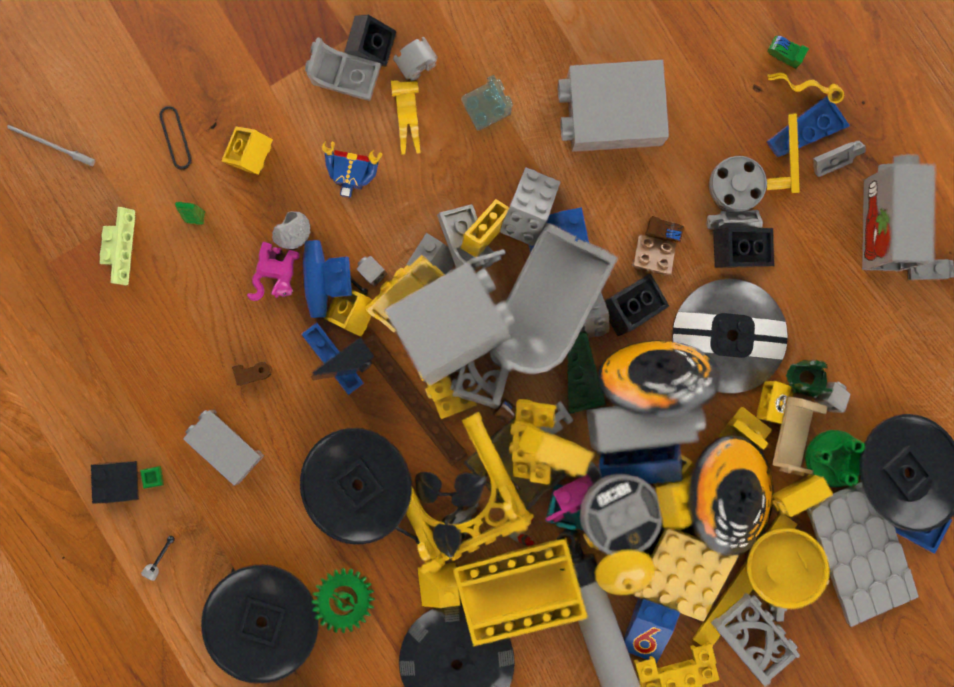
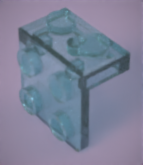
M495 75L487 78V84L461 98L477 130H482L511 115L513 103L510 97L505 96L503 93L504 86L500 79H496Z

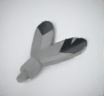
M476 503L474 506H470L466 511H460L449 524L463 523L471 520L479 504ZM451 514L446 515L441 522L445 523ZM466 532L461 533V540L466 537Z

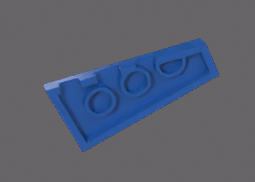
M828 96L822 98L797 118L798 148L850 126L835 103L829 101ZM788 125L766 142L776 157L789 153Z

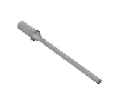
M11 125L7 127L10 130L69 154L73 160H78L90 166L95 164V159L85 156L78 151H69Z

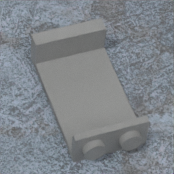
M205 410L198 417L200 421L196 425H191L185 433L187 435L183 439L235 486L246 477L265 455L259 450L255 451L215 415V410Z

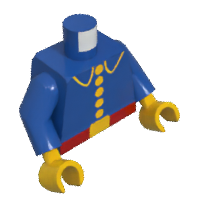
M324 141L322 150L325 152V165L328 174L335 184L342 186L340 196L351 198L353 188L362 189L363 186L368 185L376 176L378 161L381 159L382 153L380 152L378 158L373 155L374 150L369 153V156L338 150L332 152L335 143L332 141V148H327L325 145L326 141Z

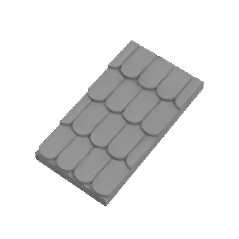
M861 482L838 491L806 509L818 543L827 556L831 580L845 619L851 627L919 597L895 527L874 510L865 495Z

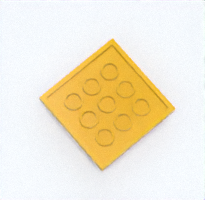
M666 527L650 557L655 565V576L648 586L634 593V596L676 609L681 614L704 622L738 555L716 553L709 549L700 538L674 528Z

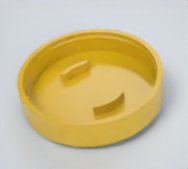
M777 528L764 533L750 548L747 557V574L754 590L765 601L780 608L795 609L811 604L823 593L829 579V563L823 548L813 537L800 530Z

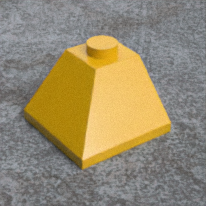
M456 562L446 563L441 566L440 570L432 574L429 571L423 574L421 571L423 568H417L422 606L436 608L460 606V593L453 568H456Z

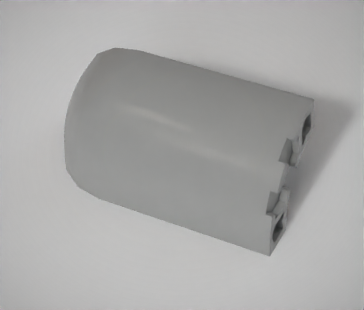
M546 223L505 302L515 322L507 326L512 339L492 349L495 357L502 362L501 366L508 370L514 368L534 374L548 371L561 363L570 351L618 257L580 239L576 242L575 236Z

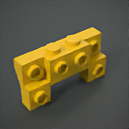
M421 255L410 266L407 265L404 269L400 268L390 282L386 281L380 287V294L366 306V311L385 324L394 333L396 329L385 309L445 274Z
M449 375L430 386L427 383L428 388H425L428 398H433L441 419L477 405L476 402L453 396L454 390H451L452 382ZM470 387L464 389L467 392H471Z
M523 399L517 401L516 421L511 425L510 434L513 435V442L510 443L509 448L513 461L512 477L530 479V482L550 484L552 476H550L551 467L545 462L540 464L523 454L524 450L518 447V443L527 424L541 429V427L553 428L555 426L554 413L556 405L540 404Z
M707 641L705 642L706 645L690 646L693 659L657 668L653 656H650L649 660L642 662L634 660L640 686L702 687L703 684L719 681L712 644Z

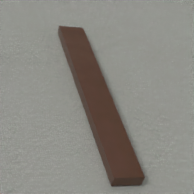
M373 333L364 340V344L374 356L372 360L374 366L451 466L465 457L467 453L378 337Z

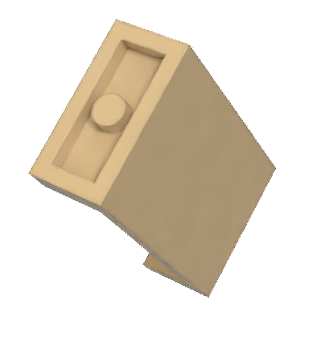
M788 397L773 460V465L779 466L780 471L804 476V473L813 474V470L800 467L813 412L826 414L828 406L804 399Z

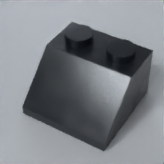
M369 14L355 16L344 52L378 62L381 66L387 67L397 31Z
M137 461L92 464V504L138 500Z

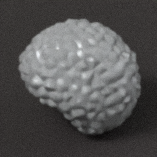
M288 212L284 222L274 227L272 233L273 242L286 249H295L302 246L311 233L309 219L301 212Z

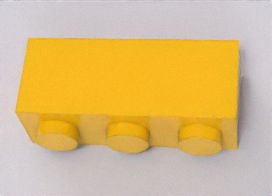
M495 199L464 234L461 249L475 258L478 257L500 232L509 207Z

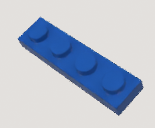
M318 323L301 334L323 364L339 353V350ZM357 373L334 377L348 395L364 384Z

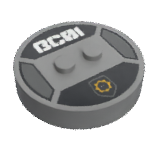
M613 474L598 480L587 491L581 505V523L586 536L595 546L609 554L626 550L643 551L654 541L661 527L662 517L657 494L646 482L630 475Z

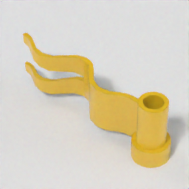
M784 73L767 75L768 77H773L768 78V80L779 78L787 80L792 90L800 92L809 86H816L823 93L827 94L829 101L832 103H839L844 98V92L837 84H831L828 88H825L815 80H807L800 85H793Z
M391 81L392 96H396L401 154L405 155L407 124L410 125L414 146L418 154L420 153L415 100V93L419 92L418 81Z

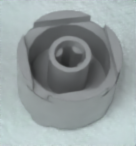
M422 37L421 42L418 39L414 40L400 50L401 55L399 57L395 55L393 58L405 78L414 81L421 76L420 72L423 70L429 71L434 68L438 57L425 37Z

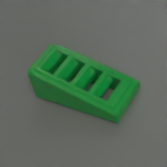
M175 202V207L184 222L203 225L204 209L193 203Z

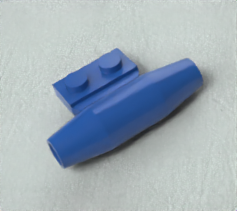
M320 240L305 241L303 275L305 297L310 317H326L328 295L331 297L352 296L349 257L328 258L325 261Z

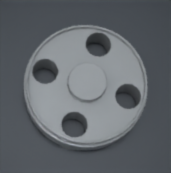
M734 156L723 160L712 171L709 180V191L712 199L721 210L729 212L750 210L761 201L767 187V179L763 168L755 160L745 156ZM744 165H749L751 172H746ZM718 171H723V172H724V174H725V178H724V179H722V178H720V177L718 176V174H717ZM751 190L757 193V199L751 197ZM724 196L731 199V205H727L724 202Z

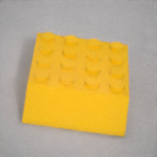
M566 539L548 541L479 559L453 568L474 646L588 618Z

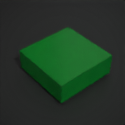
M161 466L140 470L143 489L164 485Z

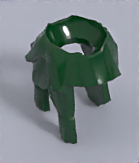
M803 360L797 364H791L787 370L786 377L789 386L793 388L792 392L802 393L817 398L822 393L833 392V389L826 388L827 373L823 369L827 368L826 362ZM803 371H809L813 374L814 381L812 384L800 382V374Z

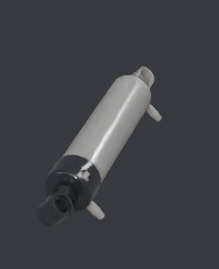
M566 528L559 534L557 540L565 539V536L570 537L572 543L567 542L588 615V618L578 620L600 685L601 687H641L608 594L600 588L596 581L595 574L598 563L595 555L591 553L584 554L579 542L580 534L578 531Z

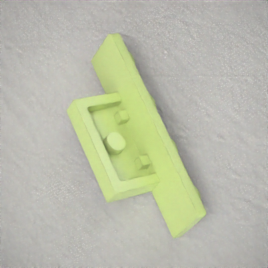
M118 207L116 226H103L99 264L112 265L110 283L129 284L135 210Z

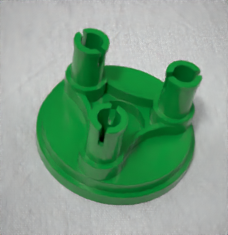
M827 430L821 432L807 446L805 452L806 467L809 470H813V475L824 477L828 487L838 488L856 485L860 475V455L865 445L861 440H857L844 431Z

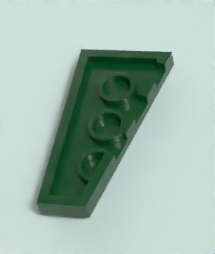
M586 331L580 332L567 353L569 414L606 405L603 392L599 386V377Z

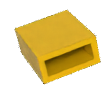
M810 474L775 492L772 505L776 512L779 511L792 517L833 494L824 477Z

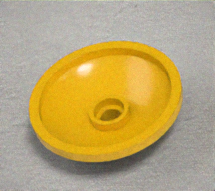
M633 550L616 552L600 562L596 569V581L600 588L608 593L615 595L634 594L644 589L653 580L655 565L653 560L645 553Z

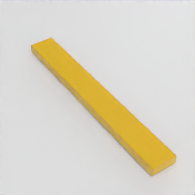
M779 513L766 532L777 528L795 529L798 524L784 514ZM747 560L692 639L701 646L706 645L705 642L707 641L712 644V647L720 637V633L711 622L723 615L745 593L750 594L753 586L747 574Z

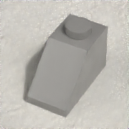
M365 256L358 262L359 267L357 270L374 287L388 274L371 256L368 258Z
M838 381L828 382L826 388L833 389V392L822 393L815 400L821 405L828 406L827 410L829 412L843 413L846 409L850 393L846 391L847 387Z

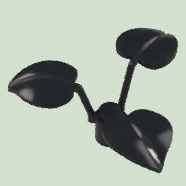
M420 472L415 477V485L418 497L423 502L433 503L437 500V496H452L453 505L458 507L444 524H437L433 531V538L437 548L446 556L454 557L461 545V534L455 525H449V522L463 510V506L470 507L479 501L484 490L486 477L466 472L461 473L455 479L454 488L456 492L442 493L439 492L442 482L438 476L431 472Z

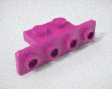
M589 474L553 492L562 510L545 518L547 522L553 520L555 523L564 518V513L570 511L573 514L581 509L580 505H582L587 491L594 484Z

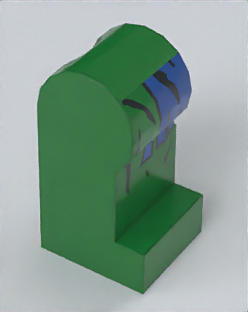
M774 36L767 51L771 56L796 69L804 60L809 48L804 45L799 46L782 36Z

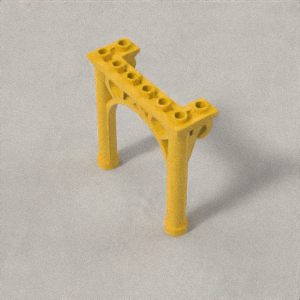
M479 412L462 420V423L489 474L492 486L489 502L485 509L475 518L467 522L452 524L458 530H461V533H469L472 537L461 542L454 557H448L437 548L433 532L429 526L435 527L439 523H444L433 519L425 512L412 487L411 501L406 515L420 541L418 552L425 562L421 570L423 574L428 571L430 574L437 572L441 569V566L446 564V560L451 558L454 561L462 557V553L467 550L471 553L479 548L478 545L484 542L488 545L496 540L495 537L501 534L505 537L513 533V531H516V533L524 531L531 524L530 521L534 517L533 513L530 514L529 511H526L481 421L482 417ZM498 490L505 503L495 502ZM492 507L503 509L505 517L499 521L492 520L490 517ZM484 521L491 526H495L482 533L480 531V526Z

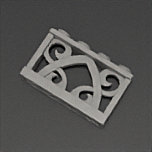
M491 350L490 357L497 366L501 367L500 370H491L481 378L474 362L468 363L469 373L463 375L465 366L456 370V372H459L458 379H453L451 390H454L453 396L497 409L500 405L509 370L501 366L502 362L495 357ZM489 376H494L496 379L494 383L490 382V379L487 383L485 382ZM465 379H468L470 381L468 387L473 386L475 382L478 386L474 391L467 392L463 389L462 383ZM482 389L493 397L490 399L476 394Z
M745 593L738 602L718 619L715 618L711 624L754 676L766 687L771 683L770 680L800 655L796 651L798 648L791 639L787 640L785 638L786 632L778 624L775 626L772 622L773 616L767 610L763 611L761 609L762 603L755 595L751 597ZM746 607H752L754 614L749 616L748 611H746V620H742V610ZM735 616L737 617L738 622L729 624L725 627V625L728 622H730ZM759 616H761V618H762L765 622L758 621ZM747 628L765 630L766 642L764 650L759 647H750L744 650L749 638ZM742 629L744 636L742 639H737V634H742L740 631ZM774 633L779 639L774 640ZM783 645L785 647V654L780 658L773 657L772 652L776 654L781 653L777 650V647ZM755 652H760L763 655L761 657L758 654V658L754 659L753 654ZM772 660L774 663L765 670L769 661Z

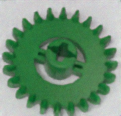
M342 568L340 574L335 569L334 576L327 573V580L320 579L322 585H316L319 591L312 593L317 599L312 600L311 603L317 605L312 611L318 612L315 619L322 618L320 621L321 626L327 623V630H330L333 626L334 633H337L340 627L341 632L344 634L346 627L350 632H353V625L360 628L359 621L366 623L363 616H371L367 609L374 608L369 602L375 600L374 597L369 596L374 590L367 589L371 583H364L367 578L366 576L359 578V571L353 575V569H349L346 573V569ZM341 586L352 588L356 594V603H354L353 596L348 592L339 591L336 593L334 590ZM334 594V595L338 596V597L341 598V599H342V598H343V599H346L347 602H349V603L352 604L353 606H351V605H349V604H347V603H346V604H345V603H342L341 600H339L338 598H336V597H334V596H332V595ZM332 598L335 606L342 611L352 610L347 614H336L330 607L329 599Z

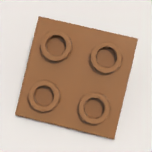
M639 234L632 266L635 269H646V272L651 270L652 273L663 274V276L671 275L676 243Z

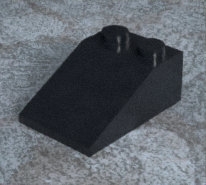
M722 228L713 230L715 268L775 266L773 228Z
M651 273L604 300L609 312V323L617 336L632 331L669 307Z
M359 338L311 373V379L319 380L355 374L358 371L363 373L373 364L374 356L361 338Z

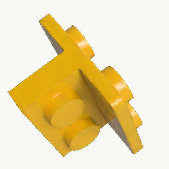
M740 407L719 434V438L724 436H741L754 442L760 449H765L768 445L765 439L772 429L744 407Z

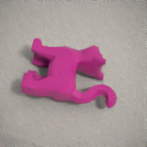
M263 242L259 251L256 272L252 279V284L257 292L255 294L248 293L247 297L249 300L258 301L263 297L264 287L260 282L262 277L278 280L271 292L272 295H275V298L292 295L293 289L290 286V281L293 276L294 260L299 258V253L289 250L285 259L281 262L276 260V257L281 254L282 249L275 247L272 249V244Z

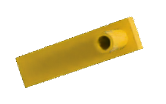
M794 113L788 114L790 177L767 179V190L791 188V193H800L797 114Z

